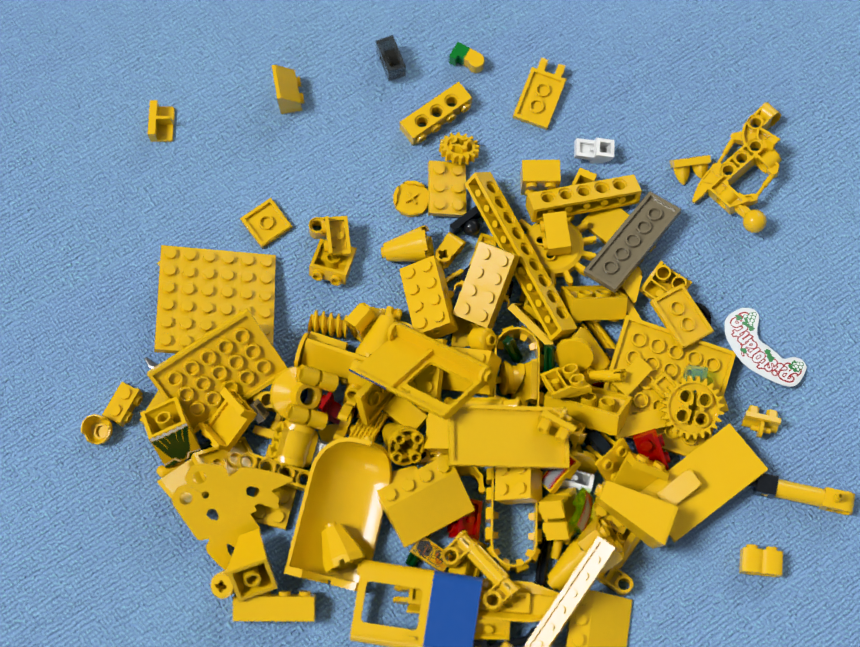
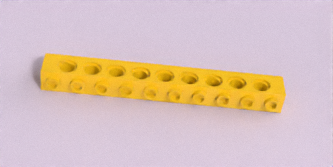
M475 172L465 182V186L499 248L520 256L514 275L550 341L568 338L578 328L492 173Z

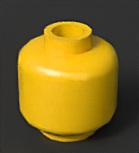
M475 327L468 334L467 342L471 349L492 351L496 345L497 338L491 328Z

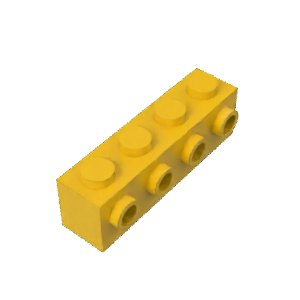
M289 590L279 591V594H271V591L240 602L236 594L233 596V621H315L316 594H311L309 590L299 591V594H291Z

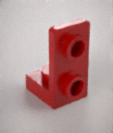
M329 391L327 395L324 394L321 397L319 411L328 415L329 422L339 425L340 420L337 418L342 405L334 401L333 393Z

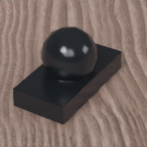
M477 206L451 223L449 232L457 235L463 230L468 236L478 235L481 231V224L477 219L482 215Z

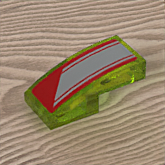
M581 487L572 503L576 511L569 522L573 529L580 534L588 526L593 509V497L584 487Z

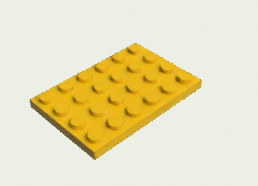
M246 308L149 370L147 375L166 401L177 396L196 433L201 430L198 427V423L207 424L225 400L220 394L224 387L237 392L246 401L271 385L276 376L288 367L248 308Z

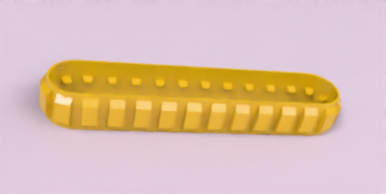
M512 325L503 328L501 334L496 335L497 342L492 352L497 355V349L503 350V340L506 339V336L519 338V340L530 344L528 345L529 349L535 352L536 359H531V361H537L538 363L537 400L530 403L534 404L535 407H543L544 393L539 392V390H543L544 386L540 378V371H543L544 355L540 354L543 350L541 340L535 337L525 326L514 327ZM497 376L492 396L488 397L501 398V396L496 395V384H501V377ZM494 467L487 468L486 484H491V487L486 488V503L490 504V507H487L485 510V523L490 524V527L485 528V543H489L486 552L506 573L515 571L516 574H520L529 569V563L535 564L541 551L537 548V545L542 542V529H537V525L542 523V515L538 510L539 502L534 503L533 513L528 514V520L533 521V533H528V540L533 541V550L527 549L525 554L529 559L525 562L522 559L515 560L516 564L514 565L509 564L510 560L506 558L502 561L498 558V555L501 554L499 548H493V539H498V532L493 531V520L499 519V512L493 511L495 472Z

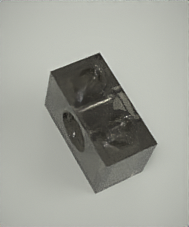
M393 35L376 40V51L388 81L406 76V67Z

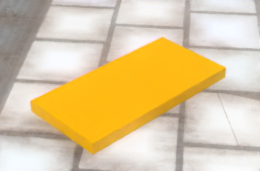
M464 404L448 419V466L570 468L569 437L564 443H561L554 438L558 429L551 426L547 434L537 429L540 421L538 418L543 410L551 413L553 408L561 411L562 407Z
M729 423L669 469L668 473L670 475L666 481L658 478L640 493L661 500L657 493L688 469H691L702 483L699 489L675 505L679 509L669 533V537L675 543L764 474L768 468Z

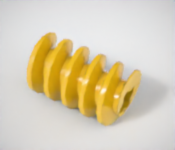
M315 310L309 319L308 333L314 328L316 333H319L321 330L322 335H326L329 331L330 337H333L336 332L337 338H341L344 333V337L347 339L349 328L344 320L348 315H345L342 320L339 313L336 318H333V312H330L329 316L326 317L325 311L319 316L318 310Z
M227 569L212 578L210 583L211 590L216 597L225 599L235 593Z

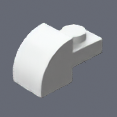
M576 138L574 141V158L590 160V163L596 164L611 161L614 158V140Z

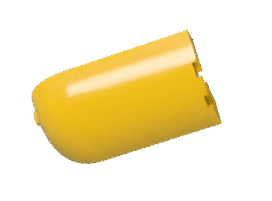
M363 436L362 439L351 437L336 439L323 447L317 454L308 476L284 574L326 584L330 580V585L357 591L360 576L357 575L358 564H351L347 566L348 568L331 574L326 573L323 566L322 531L326 529L325 525L336 522L337 524H342L364 550L366 556L364 560H373L384 515V510L376 497V491L391 484L392 465L388 451L382 445L374 443L375 439Z

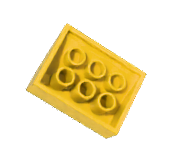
M448 454L376 491V497L404 548L475 511L454 466H448Z
M589 590L568 620L565 647H627L632 599Z

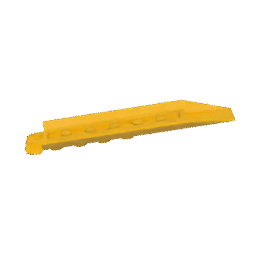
M483 578L477 618L526 623L542 621L560 593L533 582L513 581L516 586L521 587L520 592L499 611L491 612L484 605L483 597L494 585L488 579ZM394 585V590L409 592V596L394 597L393 602L396 604H408L406 613L419 614L422 590ZM494 596L490 597L488 605L495 606L499 599Z

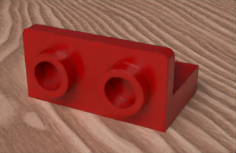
M656 429L633 435L638 453L646 456L649 460L663 463L666 466L665 469L669 470L667 463H670L671 460L668 452H663L662 446H665L662 435H657Z
M470 499L475 511L448 525L449 538L454 539L460 532L466 530L468 532L467 535L471 539L479 541L483 501Z

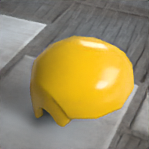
M92 414L82 421L81 433L84 434L88 442L101 445L111 438L113 426L107 417Z

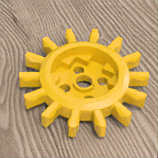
M575 215L567 216L571 253L554 255L553 258H547L548 253L547 250H543V243L537 242L538 239L545 238V233L540 231V222L538 221L530 225L521 218L519 224L527 232L526 236L554 287L556 286L555 278L562 276L568 286H573V277L570 273L574 270L586 277L584 275L586 267L580 262L582 259L592 261L596 253L585 251L584 246L596 244L597 241L596 236L583 238L581 235L589 227L588 220L575 226L571 223Z

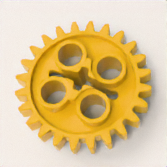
M691 375L687 376V381L684 377H680V383L673 381L674 387L667 386L669 393L662 394L666 397V400L660 401V403L665 405V407L660 408V411L665 412L661 419H668L665 426L672 425L670 432L677 431L678 437H681L684 433V439H689L690 434L694 440L697 439V434L700 438H704V432L711 435L710 428L717 429L715 422H722L718 415L724 414V412L719 410V408L725 406V404L719 403L723 396L716 395L719 389H712L714 383L707 385L706 378H703L700 382V376H695L694 381ZM684 390L688 393L686 401H682L680 398ZM703 394L707 397V402L704 405L700 403V396ZM689 405L695 406V410L689 409ZM680 410L685 414L684 419L681 421L677 419V413ZM698 414H702L704 417L701 424L696 422Z

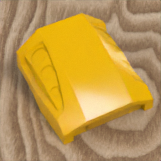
M660 261L639 289V292L652 300L682 283L688 289L692 281H688V279L680 276L681 274H677L673 269L666 266L664 262Z
M574 363L567 364L563 368L556 367L540 374L542 382L553 399L571 398L592 393L591 385L586 382L584 375L580 373L578 366Z

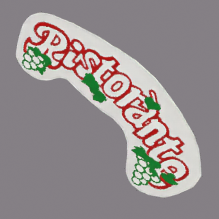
M740 308L729 314L725 319V335L732 350L744 365L766 379L783 386L792 387L801 381L807 369L805 362L797 357L781 358L773 349L758 338L759 315L757 311L751 308Z

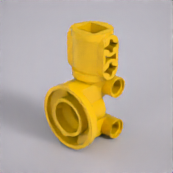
M306 365L286 368L276 376L271 386L270 400L276 413L285 420L283 422L280 421L276 426L269 450L270 458L301 468L308 467L311 464L318 441V432L315 429L323 430L328 421L326 413L317 411L322 397V389L334 392L339 383L338 375ZM307 388V398L302 403L300 395Z

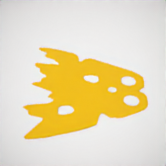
M195 464L189 468L184 477L186 484L178 486L173 493L172 503L196 539H209L206 545L207 553L225 570L231 559L227 544L235 547L239 535L256 529L261 530L251 516L253 512L257 511L255 505L263 504L274 509H280L278 505L279 498L272 490L292 482L293 478L276 472L240 467L229 476L227 469L221 465ZM198 471H202L206 475V480L198 484L193 480V475ZM250 486L259 489V493L254 497L247 495L246 489ZM184 492L190 493L192 495V502L182 504L179 500L180 495ZM208 492L209 497L203 498L202 493ZM209 509L216 510L219 515L217 520L210 519L206 515Z

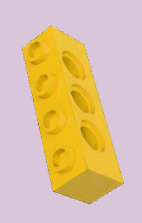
M458 81L400 121V130L412 145L422 143L429 134L438 132L442 125L452 122L461 112H467L471 108L472 97ZM449 103H454V104H456V105L453 106V107H450V106H448L447 104H449ZM440 113L441 116L435 117L433 114ZM425 123L426 126L420 127L418 124Z

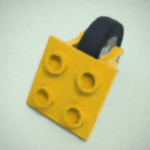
M587 429L584 432L587 434L584 440L587 445L585 449L596 456L597 461L594 465L603 479L612 482L628 452H632L623 437H620L615 442L604 432L599 434L595 430Z

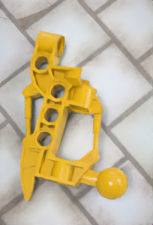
M768 102L764 103L748 118L743 125L742 131L734 132L730 135V140L718 162L712 164V167L699 182L692 203L695 204L708 192V196L728 214L738 213L743 218V226L747 231L759 233L765 228L767 224L765 214L758 209L750 210L749 206L758 203V196L770 184L773 178L778 176L781 157L775 150V145L780 141V138L767 131L781 118L778 110ZM733 144L742 145V147L739 150H737L731 157H729L724 163H721L724 157L732 148ZM753 148H758L759 150H758V151H753V150H751V149H753ZM739 160H745L746 162H744V163H739L738 161H739ZM754 165L769 175L756 194L743 195L731 187L733 183ZM726 172H731L732 174H731V175H725L724 173H726Z

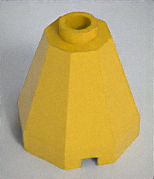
M332 522L325 525L326 529L322 531L323 566L326 573L331 574L348 568L347 566L358 564L363 559H366L364 550L342 524Z

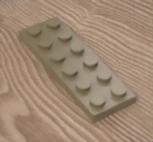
M649 191L584 269V275L616 293L681 214V209Z

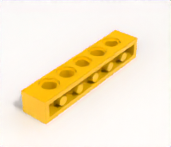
M633 174L527 193L525 206L531 221L538 222L543 221V214L566 211V216L638 204L642 190Z

